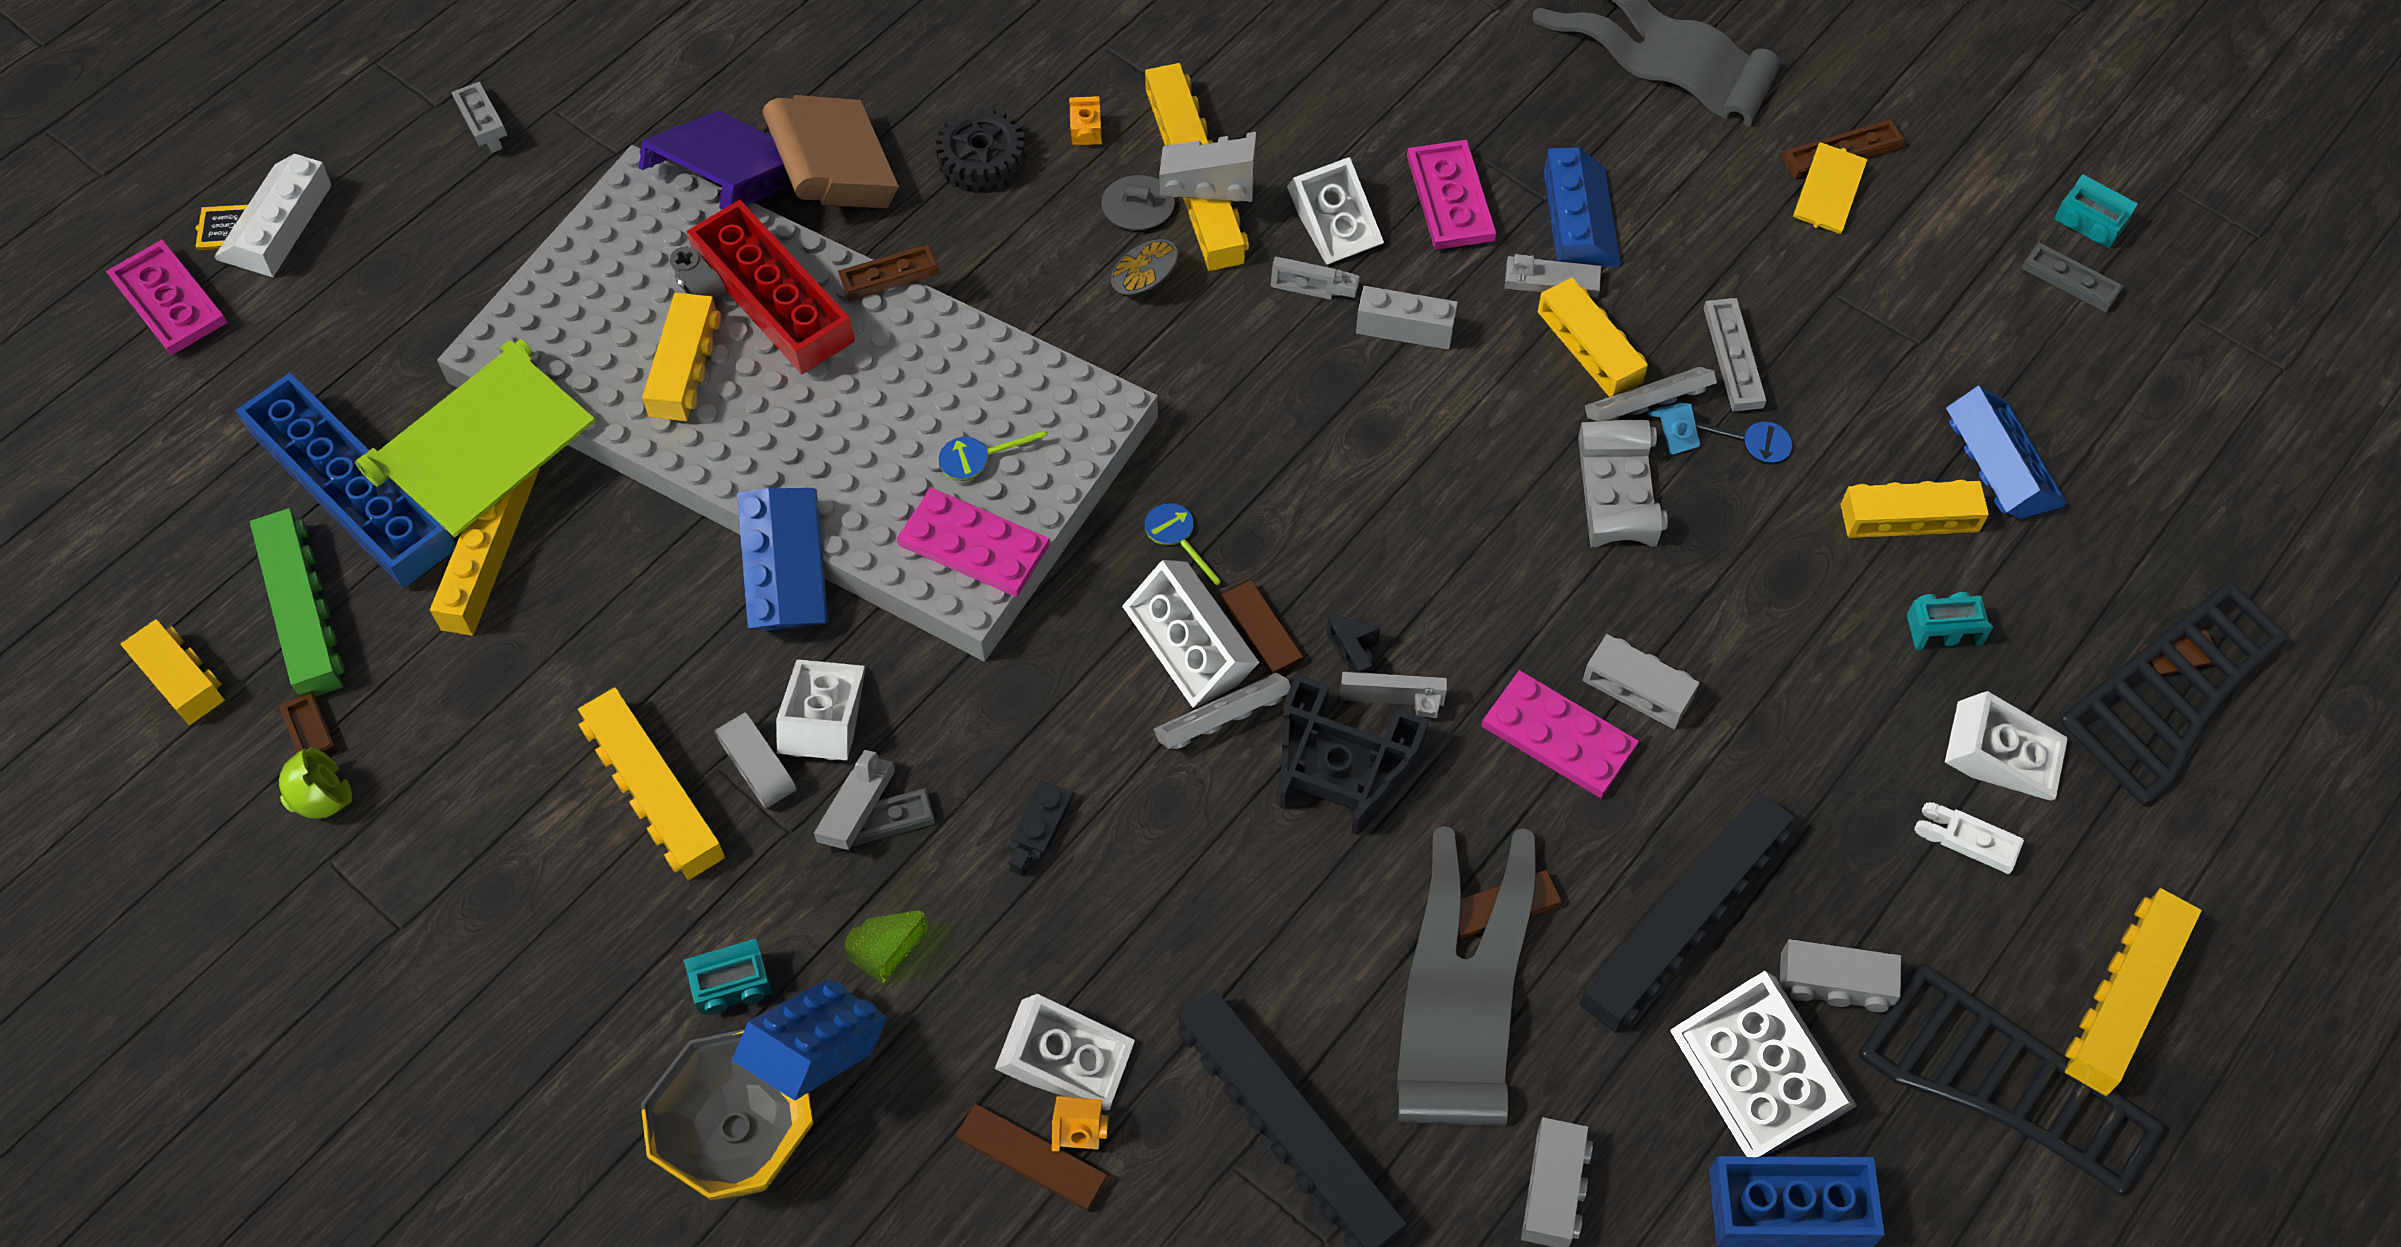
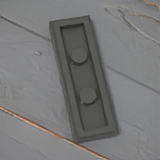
M2040 242L2036 244L2021 269L2104 312L2108 311L2123 288V285Z
M926 788L877 801L851 847L935 824ZM829 845L831 852L842 850V848Z

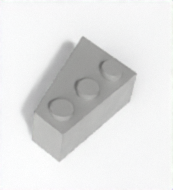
M1256 132L1247 133L1246 138L1230 140L1228 136L1219 137L1218 142L1201 145L1202 143L1199 140L1163 146L1159 173L1160 195L1252 202L1255 179Z

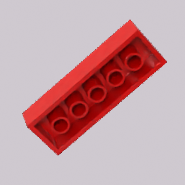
M740 199L687 230L691 248L695 249L709 267L717 272L726 287V292L801 375L855 342L850 317Z

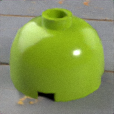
M314 747L308 750L304 748L284 764L280 772L279 788L282 794L280 796L282 804L290 812H296L307 818L322 819L335 814L351 803L352 792L347 779L340 783L335 772L340 769L337 764L324 752Z

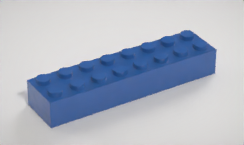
M288 373L235 410L248 432L403 589L454 551L456 544L451 534L395 482L388 478L383 484L376 487L361 473L355 461L369 450L291 373Z

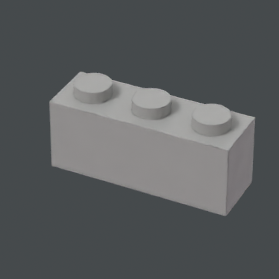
M1363 286L1358 308L1356 334L1449 350L1458 302Z
M1608 634L1605 635L1588 662L1582 680L1674 730L1694 699L1700 683L1694 680L1688 673L1675 670L1662 663L1656 656L1644 654L1631 647L1625 640L1614 638Z
M1788 939L1781 952L1780 985L1786 995H1790L1792 999L1797 1001L1817 999L1828 1001V1004L1837 1007H1845L1851 1004L1864 1006L1868 1011L1885 1012L1890 1006H1894L1900 998L1901 955Z
M1542 1117L1537 1131L1521 1240L1551 1247H1569L1572 1238L1579 1239L1582 1215L1576 1214L1578 1200L1584 1201L1588 1178L1581 1177L1583 1163H1590L1593 1141L1587 1140V1126Z

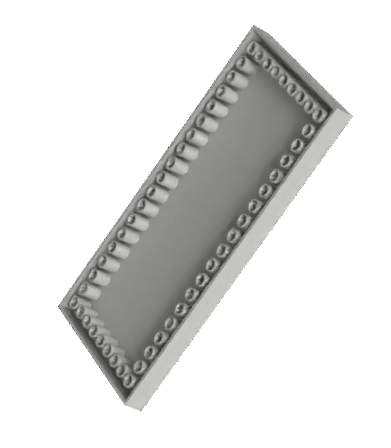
M631 145L437 359L447 382L458 388L502 353L500 346L509 339L514 343L519 339L524 340L533 351V355L530 356L533 364L595 418L596 422L568 444L569 446L740 534L738 492L766 488H816L824 579L985 662L1158 419V396L919 281L848 301L838 271L872 261L873 259L766 208L751 203L747 205L750 211L850 317L855 342L801 375L726 292L714 299L716 310H719L721 314L719 329L713 332L712 353L710 356H706L704 380L699 382L697 386V404L695 409L690 410L687 421L648 417L642 396L674 292L686 294L675 280V270L671 266L670 256L677 248L691 247L687 230L722 210L719 208L722 188L667 161L654 165L652 168L649 167L641 170L639 169L640 148ZM1041 431H1047L1048 433L1044 438L988 455L985 469L972 479L961 481L951 479L943 473L939 466L938 457L941 449L947 442L955 438H976L987 449ZM930 487L1049 538V548L1018 598L898 546V535Z

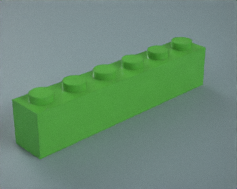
M290 508L251 520L250 525L291 686L299 697L311 691L315 696H319L343 688L340 674L345 673V669L339 654H334L333 646L338 645L332 627L326 624L325 619L330 618V612L323 598L320 599L318 594L319 591L323 590V586L317 572L312 571L311 565L316 564V560L311 547L305 545L304 539L308 538L309 534L303 519L297 520Z

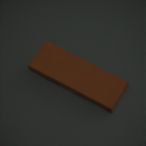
M926 244L839 270L838 274L848 301H852L938 275L940 271L930 245Z
M1251 580L1222 594L1223 603L1271 675L1274 673L1281 674L1302 663L1303 656Z
M1547 870L1535 874L1534 894L1529 917L1559 907L1561 904V899ZM1501 885L1460 899L1459 940L1485 931Z

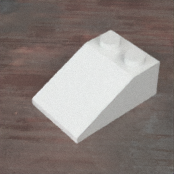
M1350 157L1294 177L1287 186L1297 213L1326 265L1384 243Z
M797 659L776 719L777 754L795 757H818L828 760H847L854 738L865 666Z
M1986 691L1958 701L1945 763L1972 778L2051 801L2056 799L2067 737Z
M1035 994L1021 1000L995 1069L1026 1084L1064 1097L1102 1099V1109L1107 1111L1110 1110L1135 1040L1039 994Z

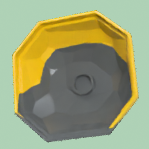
M744 1029L690 1040L641 1103L648 1159L709 1200L739 1197L765 1191L814 1123L809 1093L794 1101L732 1061Z

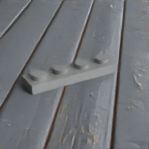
M1737 298L1706 301L1704 312L1732 411L1764 408L1766 397Z
M1697 367L1585 405L1587 418L1595 421L1619 420V416L1627 413L1631 415L1648 411V406L1657 403L1659 405L1673 403L1677 401V396L1686 393L1687 395L1700 394L1706 391L1707 386L1717 383L1715 372L1710 369Z
M1278 673L1265 677L1154 728L1157 740L1168 749L1182 748L1191 742V738L1195 736L1212 734L1222 728L1221 724L1232 719H1245L1253 713L1252 710L1260 706H1271L1281 702L1283 696L1288 694L1290 690L1289 680Z

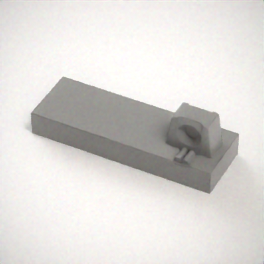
M477 82L451 92L478 146L487 144L491 153L503 149L499 138L507 136V133L481 83Z
M1515 254L1514 257H1507L1504 288L1544 292L1573 277L1580 286H1583L1588 291L1590 298H1598L1601 266L1534 259L1533 255Z
M1342 672L1340 700L1415 705L1417 716L1437 718L1439 706L1444 707L1447 678Z
M863 751L854 769L850 772L815 830L816 842L846 850L850 849L895 773L893 762L879 759L876 752Z

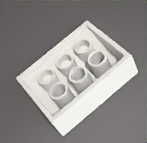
M1766 971L1670 1030L1747 1157H1764L1827 1125L1857 1106L1775 976Z

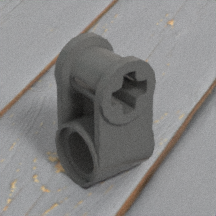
M685 246L677 248L672 252L670 263L675 270V280L686 294L711 296L714 300L726 293V287L720 276L713 268L709 267L695 249Z

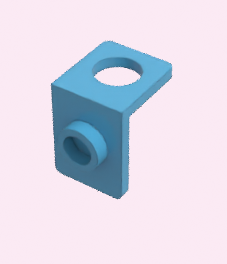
M1674 402L1647 411L1648 416L1661 417L1669 454H1677L1699 447L1700 442L1691 404Z

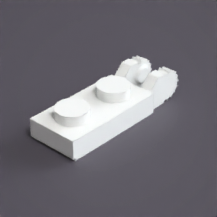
M1926 802L1922 809L1923 815L1934 822L1948 824V826L1943 828L1937 824L1919 820L1914 830L1918 835L1932 842H1941V845L2002 872L2011 873L2024 842L2023 838L1957 809L1953 811L1934 802Z

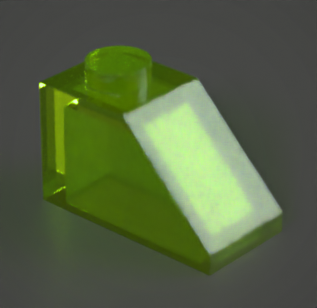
M917 910L867 918L861 927L856 926L846 938L844 948L848 960L883 984L928 930L926 916L923 912Z

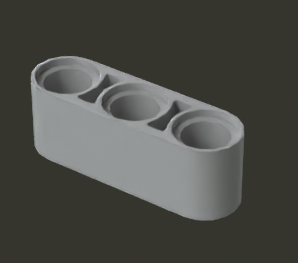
M746 712L714 730L722 747L765 809L797 790L788 772Z

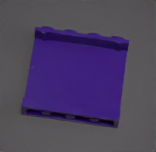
M716 111L642 140L639 169L652 168L654 165L670 159L722 185L720 209L728 207L739 199L747 206L792 186L773 137L721 111Z

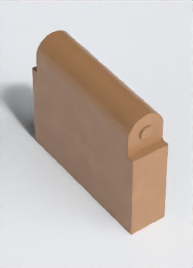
M794 95L793 99H773L764 106V118L797 197L804 200H820L821 205L889 207L899 186L861 100Z

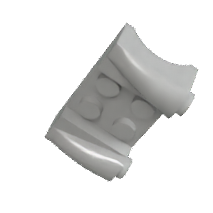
M1648 420L1582 422L1578 440L1590 547H1599L1603 544L1619 540L1639 541L1650 547H1657L1661 531L1667 529L1666 510H1661L1659 503L1654 504L1648 455L1650 448L1656 446V428L1650 427Z

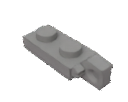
M1275 256L1272 266L1271 286L1330 300L1332 296L1340 295L1355 298L1360 276L1333 268Z

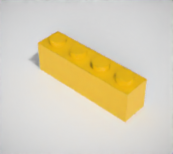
M1573 277L1541 293L1538 313L1609 397L1632 390L1643 384L1648 366L1644 356L1640 352H1636L1627 341L1625 334L1611 323L1606 312L1593 302L1588 291L1583 286H1580Z
M674 292L642 396L648 417L687 421L690 410L695 409L697 404V386L699 382L704 380L706 356H710L712 353L713 332L719 329L721 314L719 310H716L713 297Z
M1956 480L1942 483L1924 481L1919 484L1894 482L1887 485L1873 486L1858 484L1847 488L1841 502L1848 538L1980 532L1989 515L1980 481Z

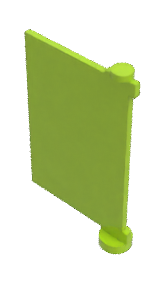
M509 339L500 346L502 351L500 355L382 449L377 451L372 448L355 461L361 473L376 487H379L390 478L454 538L596 422L593 416L533 364V360L530 357L533 355V351L522 339L515 343Z

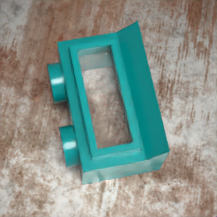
M2082 174L2076 185L2062 201L2054 219L2109 249L2127 226L2138 203Z
M1958 592L1949 598L1937 599L1933 594L1920 596L1913 601L1907 613L1916 650H1923L1930 636L1943 635L1945 645L1954 646L1959 643L1963 634L1973 633L1976 646H1981L1994 627L1988 622L1982 597L1970 596L1968 592Z
M757 939L683 960L694 1004L700 1015L705 1013L708 1015L724 1012L728 1006L739 1003H756L762 1000L764 996L772 994L763 953Z

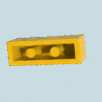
M155 619L122 642L121 646L190 726L225 701L217 691V688L222 686V684L209 669L202 673L198 667L203 662L190 647L183 651L180 645L184 643V640L172 626L165 630L158 620Z

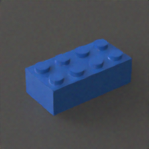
M827 979L749 1020L732 1061L795 1101L870 1056L888 1017L879 1012L871 1002L860 1000L847 992L842 984Z
M1717 1156L1709 1169L1717 1247H1874L1885 1235L1874 1157Z

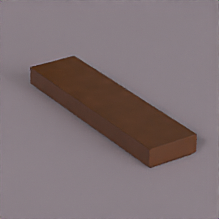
M1889 119L1785 150L1781 158L1796 180L1808 175L1820 142L1840 150L1845 148L1847 152L1866 159L1903 148L1905 139L1893 121Z
M974 1104L955 1135L957 1141L1089 1212L1107 1180V1174L1062 1150L1060 1152L1052 1151L1051 1144L977 1104Z

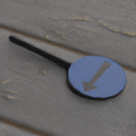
M1695 421L1696 428L1743 440L1748 454L1764 464L1780 463L1788 458L1792 450V439L1789 433L1773 422L1763 421L1755 423L1748 428L1746 434Z

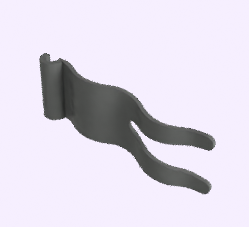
M1612 0L1624 11L1636 30L1645 39L1642 43L1635 42L1615 22L1598 14L1586 12L1559 13L1544 8L1534 10L1532 19L1535 24L1555 31H1574L1587 34L1603 44L1616 61L1633 75L1642 79L1667 81L1679 85L1695 95L1716 115L1727 119L1730 112L1735 111L1742 114L1744 117L1743 125L1748 127L1751 126L1781 66L1779 57L1768 49H1756L1749 56L1718 29L1699 21L1669 18L1657 11L1648 0Z
M1446 826L1437 828L1433 833L1431 885L1409 976L1397 1072V1123L1506 1126L1508 1091L1507 1084L1505 1083L1513 986L1535 886V837L1528 829H1518L1512 835L1507 867L1495 905L1475 955L1469 959H1462L1456 954L1461 894L1455 833Z

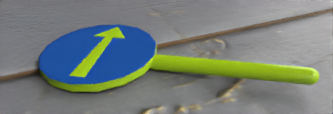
M1041 431L987 449L976 438H955L947 442L941 449L938 457L939 466L943 473L951 479L960 481L972 479L985 469L988 455L1044 438L1048 433L1047 431Z
M1174 503L1162 504L1153 508L1145 518V531L1148 537L1155 543L1162 545H1176L1180 543L1213 583L1219 585L1221 583L1220 579L1186 541L1194 529L1191 513L1183 506Z

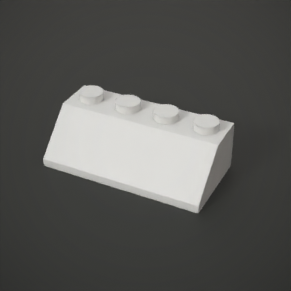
M293 154L275 164L215 255L216 260L274 277L332 186L323 162Z
M1162 560L1122 606L1193 708H1198L1235 688L1259 664L1257 658L1188 562Z

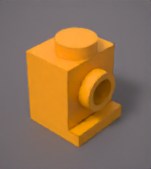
M1099 96L1069 98L1072 145L1102 144Z
M1056 1097L1052 1119V1151L1060 1152V1147L1099 1149L1100 1139H1107L1109 1116L1102 1115V1099Z

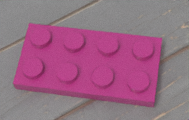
M1467 140L1408 148V162L1434 249L1438 250L1495 241L1496 231Z
M163 240L156 242L106 271L110 279L171 356L228 323L223 314Z
M932 487L929 488L897 537L898 546L1017 598L1050 546L1048 537Z
M1520 670L1487 713L1481 726L1599 798L1604 796L1637 748L1639 742L1637 739Z

